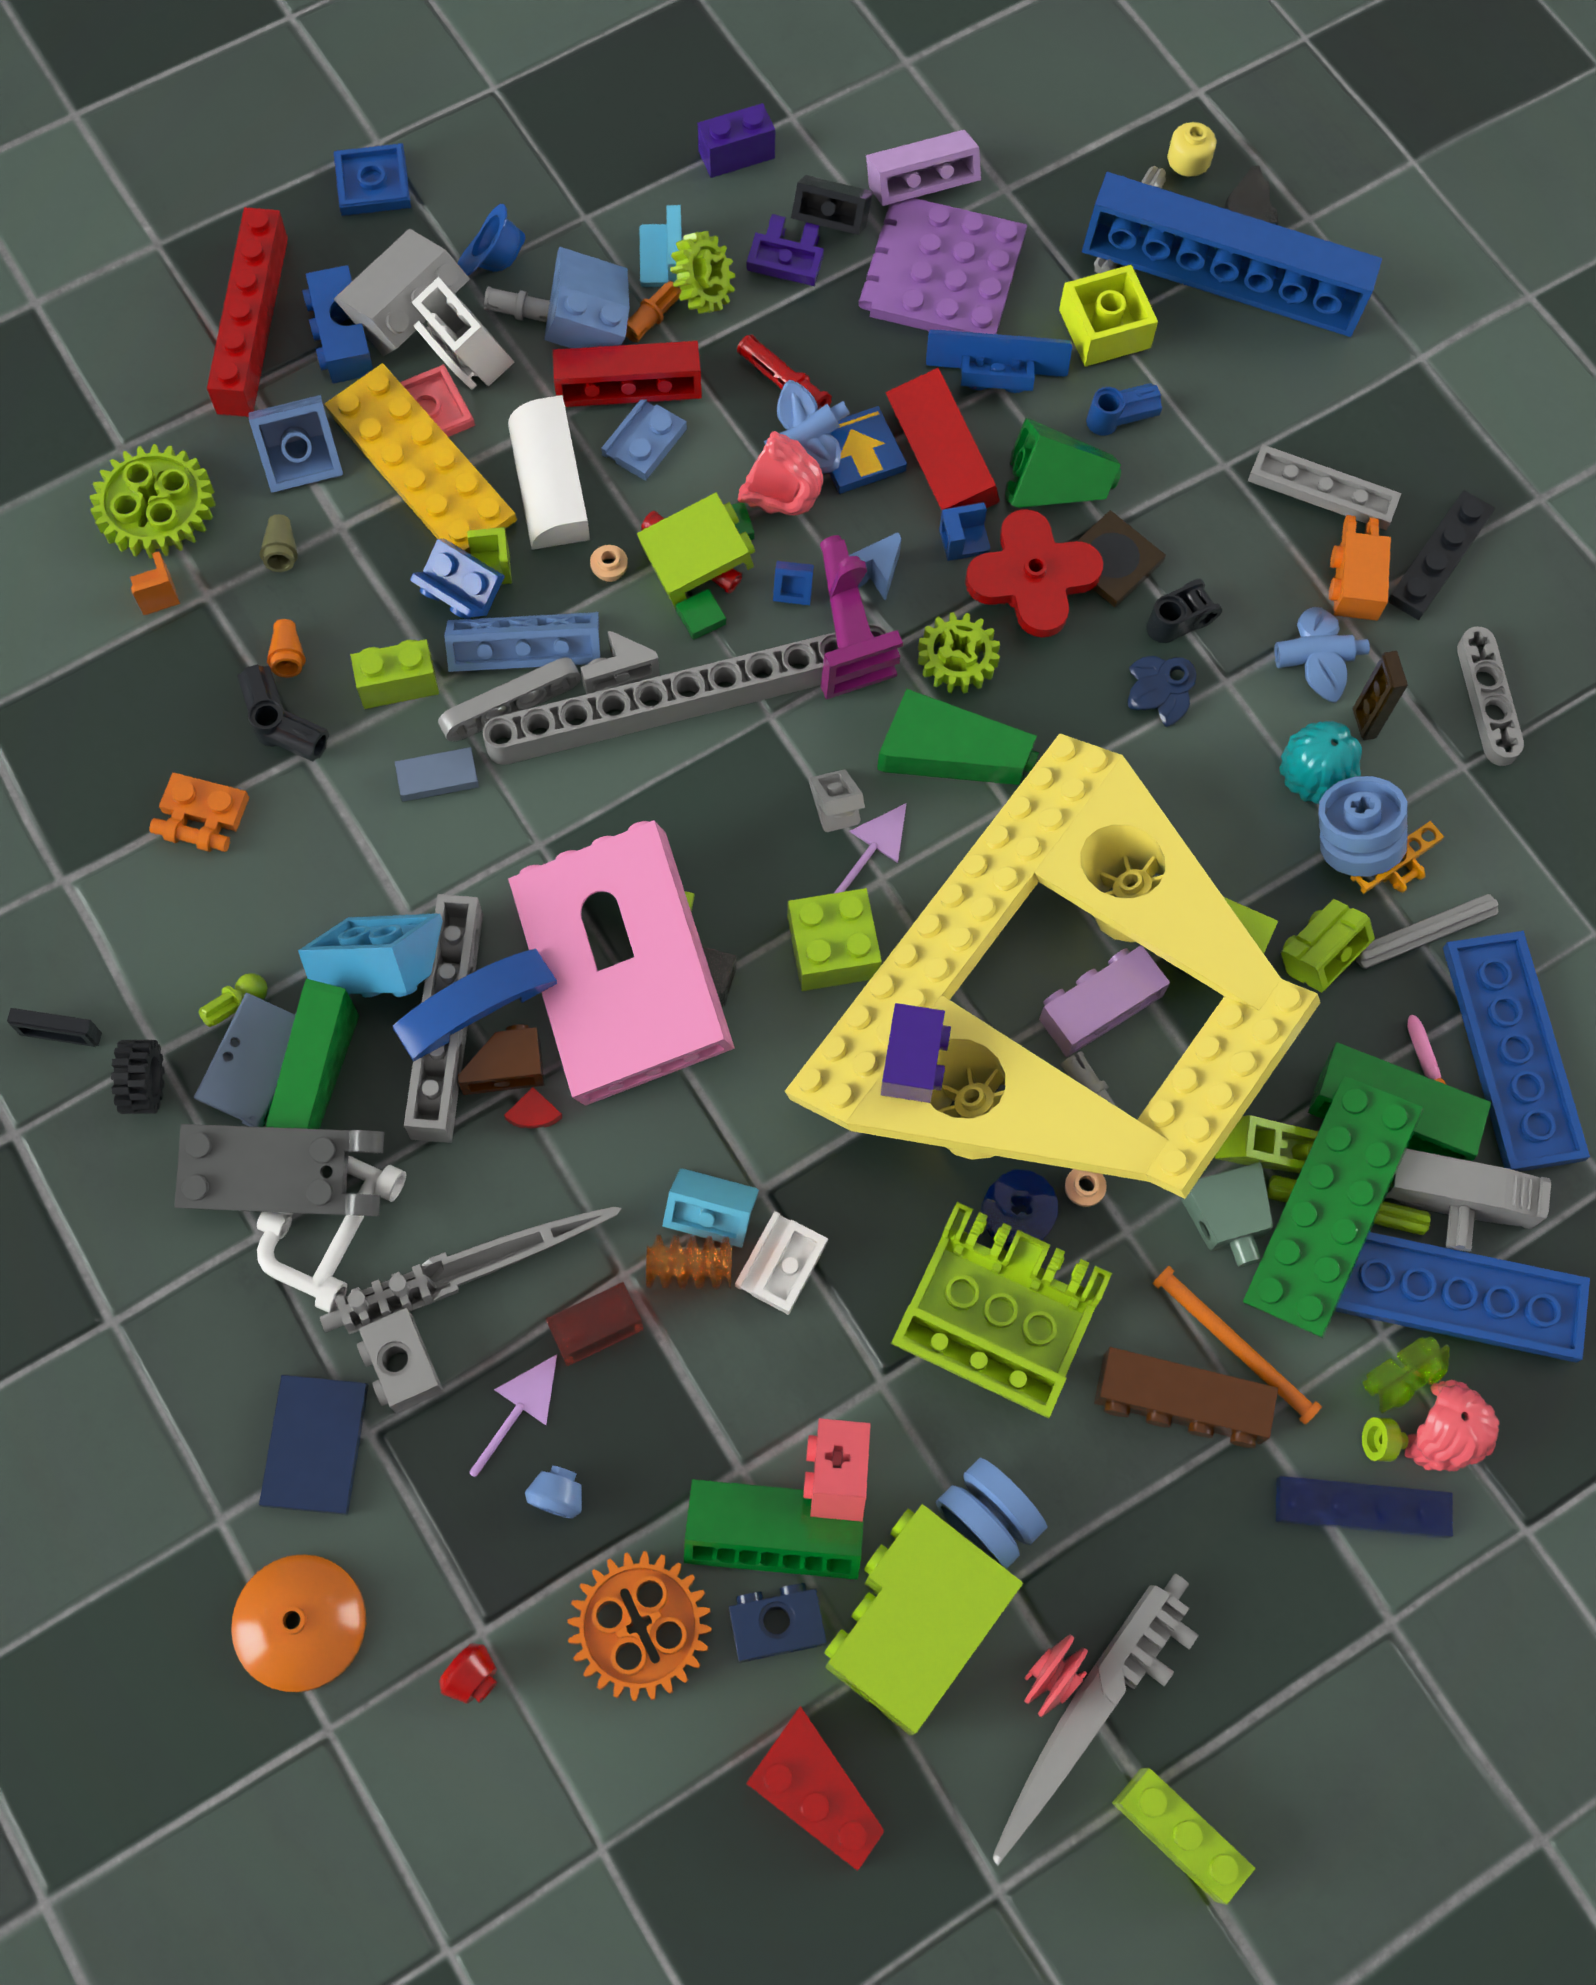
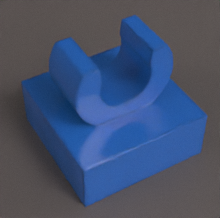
M777 561L773 601L810 605L814 565Z

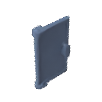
M245 993L193 1098L242 1120V1124L249 1127H263L265 1124L264 1119L272 1104L296 1013H290L256 996Z

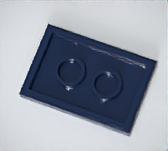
M281 1375L259 1501L260 1506L348 1515L369 1387L367 1383Z

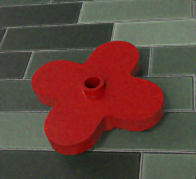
M1029 509L1017 510L1009 514L1003 521L1000 532L1002 551L981 554L970 562L965 578L966 589L970 596L980 603L988 605H1005V603H1008L1011 607L1015 608L1018 623L1024 631L1036 637H1050L1059 633L1066 624L1069 614L1067 595L1087 592L1097 585L1103 570V559L1099 551L1088 543L1080 541L1056 543L1053 539L1051 526L1042 514Z

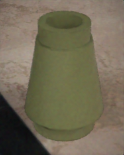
M280 514L269 517L260 549V558L265 567L271 571H288L298 559L291 521L288 517Z

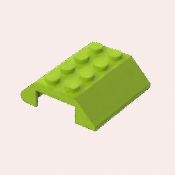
M957 1202L891 1344L1049 1419L1067 1379L1066 1374L1093 1312L1101 1301L1112 1273L1095 1266L1085 1287L1080 1286L1089 1266V1262L1080 1259L1072 1271L1069 1284L1054 1279V1276L1064 1261L1065 1251L1056 1248L1047 1268L1044 1269L1041 1265L1047 1255L1050 1244L1017 1230L1007 1252L1002 1248L1012 1227L1003 1223L1002 1227L998 1228L992 1249L983 1246L976 1241L984 1231L988 1215L979 1212L970 1233H967L964 1230L973 1212V1208Z

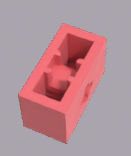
M819 1418L817 1436L809 1435L806 1461L815 1462L814 1472H805L803 1498L812 1499L810 1517L863 1522L871 1423Z

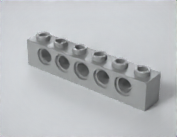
M437 895L435 914L440 913L443 922L432 972L425 979L422 1002L452 983L476 971L483 913L478 897ZM468 1026L450 1035L449 1043L413 1062L404 1120V1128L411 1140L452 1143L460 1087L458 1075L462 1071Z

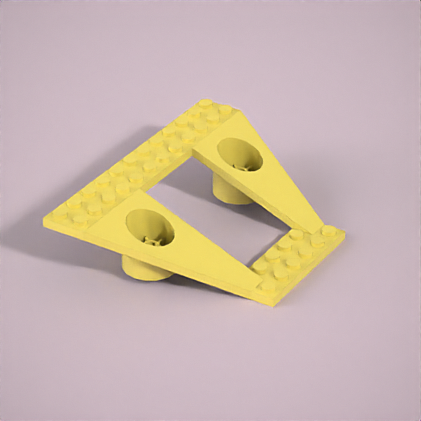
M1059 734L784 1092L791 1101L853 1132L946 1147L956 1156L972 1160L1000 1156L1147 1181L1185 1199L1320 1004L1318 993L1280 978L1124 756ZM1038 882L1093 915L1101 931L1111 938L1130 943L1137 942L1224 996L1138 1119L1133 1118L950 1001ZM895 1003L944 1010L943 1025L951 1026L948 1050H939L937 1064L945 1066L941 1091L933 1090L931 1103L881 1095ZM1001 1084L1005 1085V1090L996 1092Z

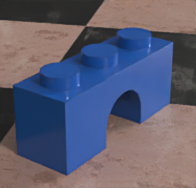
M348 265L306 273L309 289H304L302 292L307 311H314L316 317L309 319L314 341L321 340L322 343L321 348H316L321 371L329 370L332 384L362 378L374 369L362 323L351 326L340 325L345 320L351 318L334 300L352 282Z

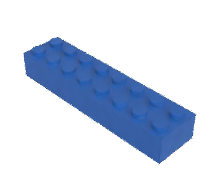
M1107 171L1093 209L1081 251L1105 260L1111 259L1114 263L1124 266L1132 265L1133 269L1348 337L1352 336L1371 297L1382 262V258L1366 252L1348 248Z

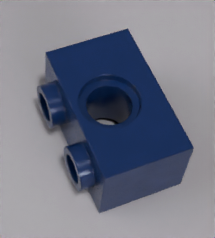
M799 1583L779 1588L781 1596L763 1599L762 1592L737 1596V1605L729 1606L739 1663L825 1646L827 1642L817 1590H806L805 1583ZM773 1609H780L789 1617V1627L781 1634L770 1633L764 1626L763 1620L765 1615Z

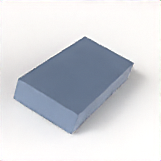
M471 747L395 761L402 802L479 787Z

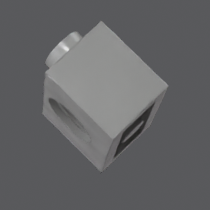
M407 1307L358 1328L363 1341L357 1343V1347L365 1366H374L379 1380L372 1382L381 1406L389 1404L390 1408L397 1414L444 1393L414 1317ZM396 1353L407 1354L408 1361L402 1370L398 1372L388 1371L387 1364L391 1356Z

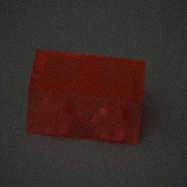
M624 1282L546 1318V1322L567 1366L644 1330L642 1320Z

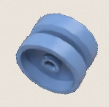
M1374 776L1352 777L1339 781L1327 789L1319 801L1318 813L1320 851L1326 863L1336 871L1351 876H1374L1387 872L1399 864L1407 852L1408 841L1407 800L1402 790L1390 781Z
M980 1457L963 1474L964 1482L969 1492L962 1487L952 1485L935 1503L947 1522L956 1531L1007 1569L1020 1556L1014 1539L1031 1545L1048 1527L1040 1512L1027 1496L996 1466Z

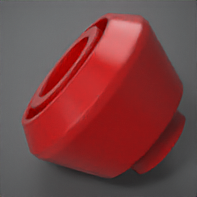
M475 1643L468 1645L450 1663L439 1680L440 1690L443 1695L468 1704L473 1699L481 1703L491 1693L497 1684V1681L493 1678L497 1668L485 1645Z

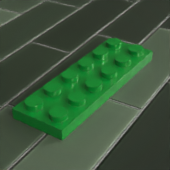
M1345 1075L1343 1076L1244 1297V1304L1323 1339L1424 1111L1422 1106Z

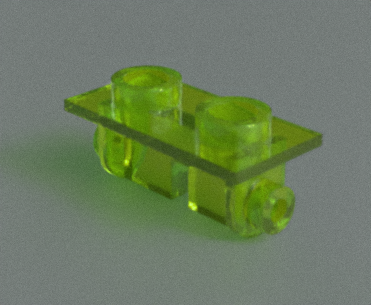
M1432 1336L1426 1339L1420 1337L1397 1353V1358L1405 1367L1401 1369L1390 1358L1368 1372L1367 1379L1363 1381V1386L1370 1395L1374 1396L1377 1393L1380 1395L1379 1411L1383 1414L1393 1406L1401 1407L1413 1397L1416 1390L1427 1383L1432 1385L1440 1381L1449 1369L1450 1347L1445 1345L1440 1349L1438 1342Z

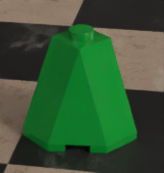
M1025 418L1011 453L1010 465H1013L1012 474L1015 476L1014 481L1009 480L1006 483L1004 496L1012 506L1017 508L1106 499L1110 489L1114 490L1120 480L1121 464L1112 454L1034 420Z

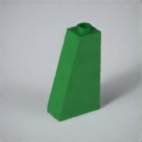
M906 689L879 752L877 770L885 773L1020 785L1024 772L1030 773L1037 762L1039 752L1033 750L1037 736Z
M306 979L265 1127L320 1129L359 1019V1014L345 988Z

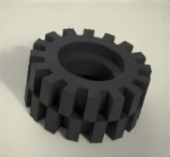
M157 1040L118 1041L117 1048L114 1050L115 1059H112L114 1073H111V1080L114 1081V1085L111 1087L112 1094H115L113 1101L114 1105L117 1106L118 1113L156 1114L158 1112L157 1109H160V1100L163 1099L162 1087H164L165 1082L162 1080V1074L165 1071L164 1066H162L163 1054H160L161 1046Z

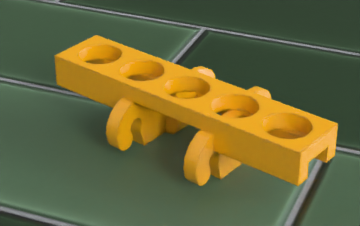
M1429 821L1408 836L1407 852L1403 857L1404 861L1387 872L1374 875L1375 879L1371 882L1364 881L1361 876H1351L1350 878L1353 882L1356 880L1361 886L1363 894L1382 881L1385 883L1388 880L1395 890L1397 889L1403 893L1407 890L1406 884L1416 877L1422 880L1426 876L1424 867L1416 861V858L1441 842L1444 836ZM1431 831L1435 838L1427 842L1421 835ZM1416 841L1420 849L1414 851L1409 843ZM1405 865L1410 872L1401 877L1396 871Z

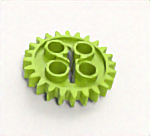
M153 444L150 453H145L143 448L138 446L137 456L132 457L127 451H124L123 457L125 461L120 463L111 459L110 462L113 470L111 472L100 470L104 482H93L97 494L90 495V500L94 506L90 510L100 533H104L109 544L116 542L121 552L129 547L133 556L137 557L142 549H145L149 558H153L152 553L160 548L162 553L168 556L169 546L172 545L182 551L183 545L181 541L187 539L195 543L196 539L192 532L194 530L205 532L206 528L202 520H212L213 518L209 508L216 505L212 496L215 492L205 468L201 469L196 458L189 460L184 450L175 455L172 446L169 445L164 453H160L157 444Z

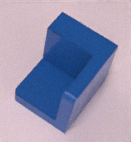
M985 503L942 510L939 531L947 561L979 556L990 552V543L984 525L987 512Z

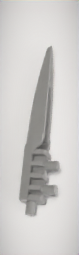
M610 1207L559 1219L483 1243L448 1257L446 1252L429 1258L422 1265L413 1266L412 1272L401 1275L400 1272L394 1273L388 1281L381 1282L378 1279L371 1282L372 1287L364 1290L357 1287L352 1289L348 1296L344 1297L342 1295L335 1298L339 1310L320 1316L322 1327L326 1333L345 1326L348 1333L353 1334L359 1331L358 1328L406 1307L411 1312L458 1293L459 1286L531 1257L617 1216L622 1208Z
M1174 1574L1164 1589L1155 1585H1150L1073 1697L1041 1752L1007 1821L994 1852L993 1860L997 1866L1034 1821L1087 1749L1126 1692L1125 1685L1135 1689L1144 1674L1147 1673L1161 1685L1165 1686L1174 1671L1156 1659L1170 1636L1187 1649H1190L1199 1635L1181 1622L1189 1610L1186 1605L1179 1601V1598L1189 1585L1181 1576Z

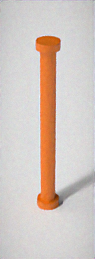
M1168 1266L1152 1284L1157 1289L1160 1287L1164 1288L1267 1385L1277 1387V1394L1301 1415L1299 1420L1306 1425L1319 1412L1322 1406L1316 1400L1312 1403L1179 1281L1173 1275L1175 1270Z

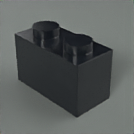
M805 175L797 182L791 218L859 235L867 225L873 191Z

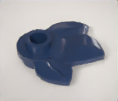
M1147 656L1137 660L1129 667L1131 674L1138 680L1130 690L1128 697L1129 709L1149 710L1158 708L1161 721L1165 727L1175 724L1187 713L1190 707L1188 692L1194 687L1197 678L1196 669L1189 660L1175 657L1166 661L1156 656ZM1175 670H1181L1185 675L1181 680H1173L1170 674Z

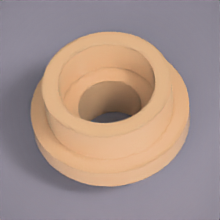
M604 545L593 552L590 558V565L593 573L598 578L606 582H613L621 578L626 572L628 560L626 553L621 548L615 545ZM607 559L615 560L613 563L606 564L603 562Z
M1073 1169L1065 1181V1191L1068 1198L1076 1205L1082 1207H1090L1099 1203L1107 1189L1105 1177L1100 1173ZM1082 1179L1090 1180L1093 1184V1190H1082L1079 1186V1181Z

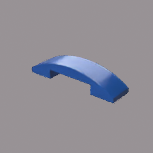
M537 949L524 951L489 964L437 992L393 1025V1030L414 1062L449 1043L450 1035L518 998L523 1003L556 985L557 980Z

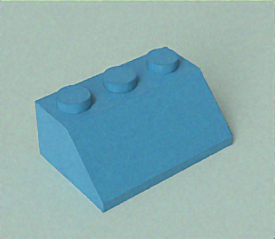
M440 913L348 917L299 949L298 952L307 978L310 980L345 988L348 994H362L363 997H373L381 993H393L395 997L406 996L415 992L417 985L431 975L443 920Z

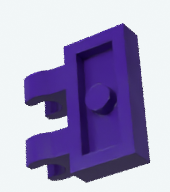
M772 214L766 235L755 233L746 261L747 271L815 286L824 258V248L818 247L820 225L806 222L800 243L784 239L786 217Z

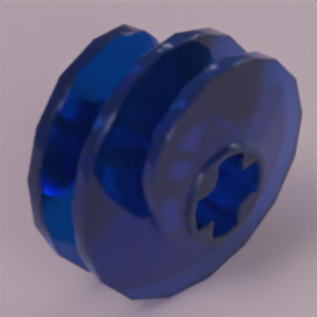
M1014 1169L1003 1174L989 1187L982 1202L981 1213L988 1215L985 1228L989 1235L994 1238L998 1228L1002 1227L1003 1223L1011 1226L1012 1228L1004 1243L1005 1246L1009 1247L1017 1230L1043 1240L1052 1230L1058 1216V1200L1053 1187L1043 1176L1030 1170ZM1023 1204L1027 1207L1026 1213L1021 1212L1016 1215L1012 1212L1014 1206L1019 1207Z

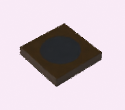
M1111 510L1078 540L1092 545L1101 554L1103 570L1099 582L1092 589L1115 608L1164 562L1166 557L1161 550Z

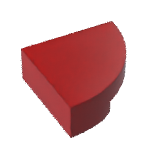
M534 1087L504 1114L505 1120L519 1128L550 1127L563 1118L562 1113Z

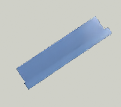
M598 612L448 620L444 635L449 672L542 667L557 659L566 657L571 658L575 665H584L594 659L601 658Z

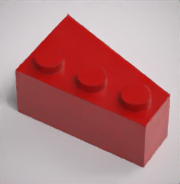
M800 1706L746 1784L858 1871L884 1833V1829Z

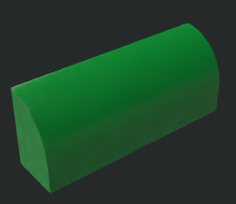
M1338 1042L1334 1044L1317 1082L1309 1106V1114L1322 1119L1325 1118L1341 1080L1345 1075L1423 1107L1424 1111L1407 1149L1467 1161H1473L1476 1158L1491 1105L1490 1101Z
M692 1479L684 1540V1564L858 1580L862 1555L863 1522L810 1517L812 1499L803 1498L804 1490Z

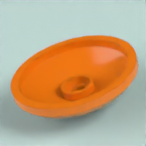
M292 1555L273 1561L259 1570L248 1581L238 1597L232 1617L233 1645L241 1664L247 1672L257 1681L272 1689L285 1692H305L320 1688L336 1679L349 1667L362 1645L366 1629V1608L361 1591L353 1578L343 1568L325 1558L314 1555ZM297 1612L300 1616V1623L295 1629H289L286 1625V1619L289 1614Z

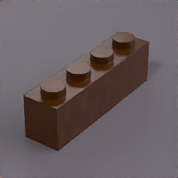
M1109 1347L1103 1355L1094 1404L1105 1406L1104 1412L1110 1415L1129 1417L1130 1413L1146 1416V1422L1154 1426L1170 1428L1172 1423L1187 1426L1188 1433L1195 1436L1213 1438L1214 1433L1230 1437V1443L1233 1445L1256 1448V1444L1261 1445L1270 1439L1278 1388Z

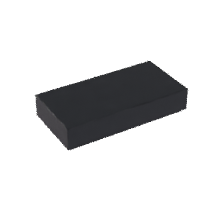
M10 1008L7 1018L9 1025L20 1036L96 1047L99 1046L102 1032L88 1019Z

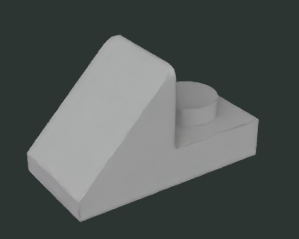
M608 631V638L613 657L608 659L597 658L589 662L588 665L580 667L586 694L660 676L656 651L612 631Z
M846 769L808 778L821 825L825 832L860 824L859 809L865 808L863 793Z

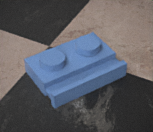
M647 399L640 400L601 448L602 456L613 459L616 464L646 481L687 430L686 421L657 404L655 406L647 402Z

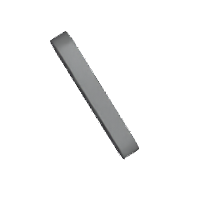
M1475 626L1469 628L1463 634L1457 645V653L1484 753L1493 764L1506 766L1512 764L1520 755L1524 747V740L1496 639L1488 629ZM1471 641H1475L1477 646H1483V649L1480 653L1478 652V648L1476 646L1469 645ZM1487 672L1491 674L1495 680V685H1482L1478 682L1476 673ZM1488 705L1499 707L1504 713V719L1494 720L1490 718L1485 711V707ZM1500 739H1502L1504 746L1511 747L1509 752H1506L1504 747H1497Z
M571 658L557 659L448 709L440 716L438 724L448 741L453 742L465 739L482 731L485 724L492 718L530 709L569 691L580 682L581 674Z

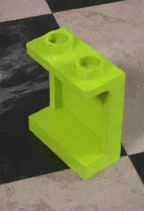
M717 492L636 533L675 609V604L687 599L685 593L742 563H744L747 570L754 567L750 555L756 552L746 531L739 534L735 524L739 523V519L731 503L728 502L723 505Z

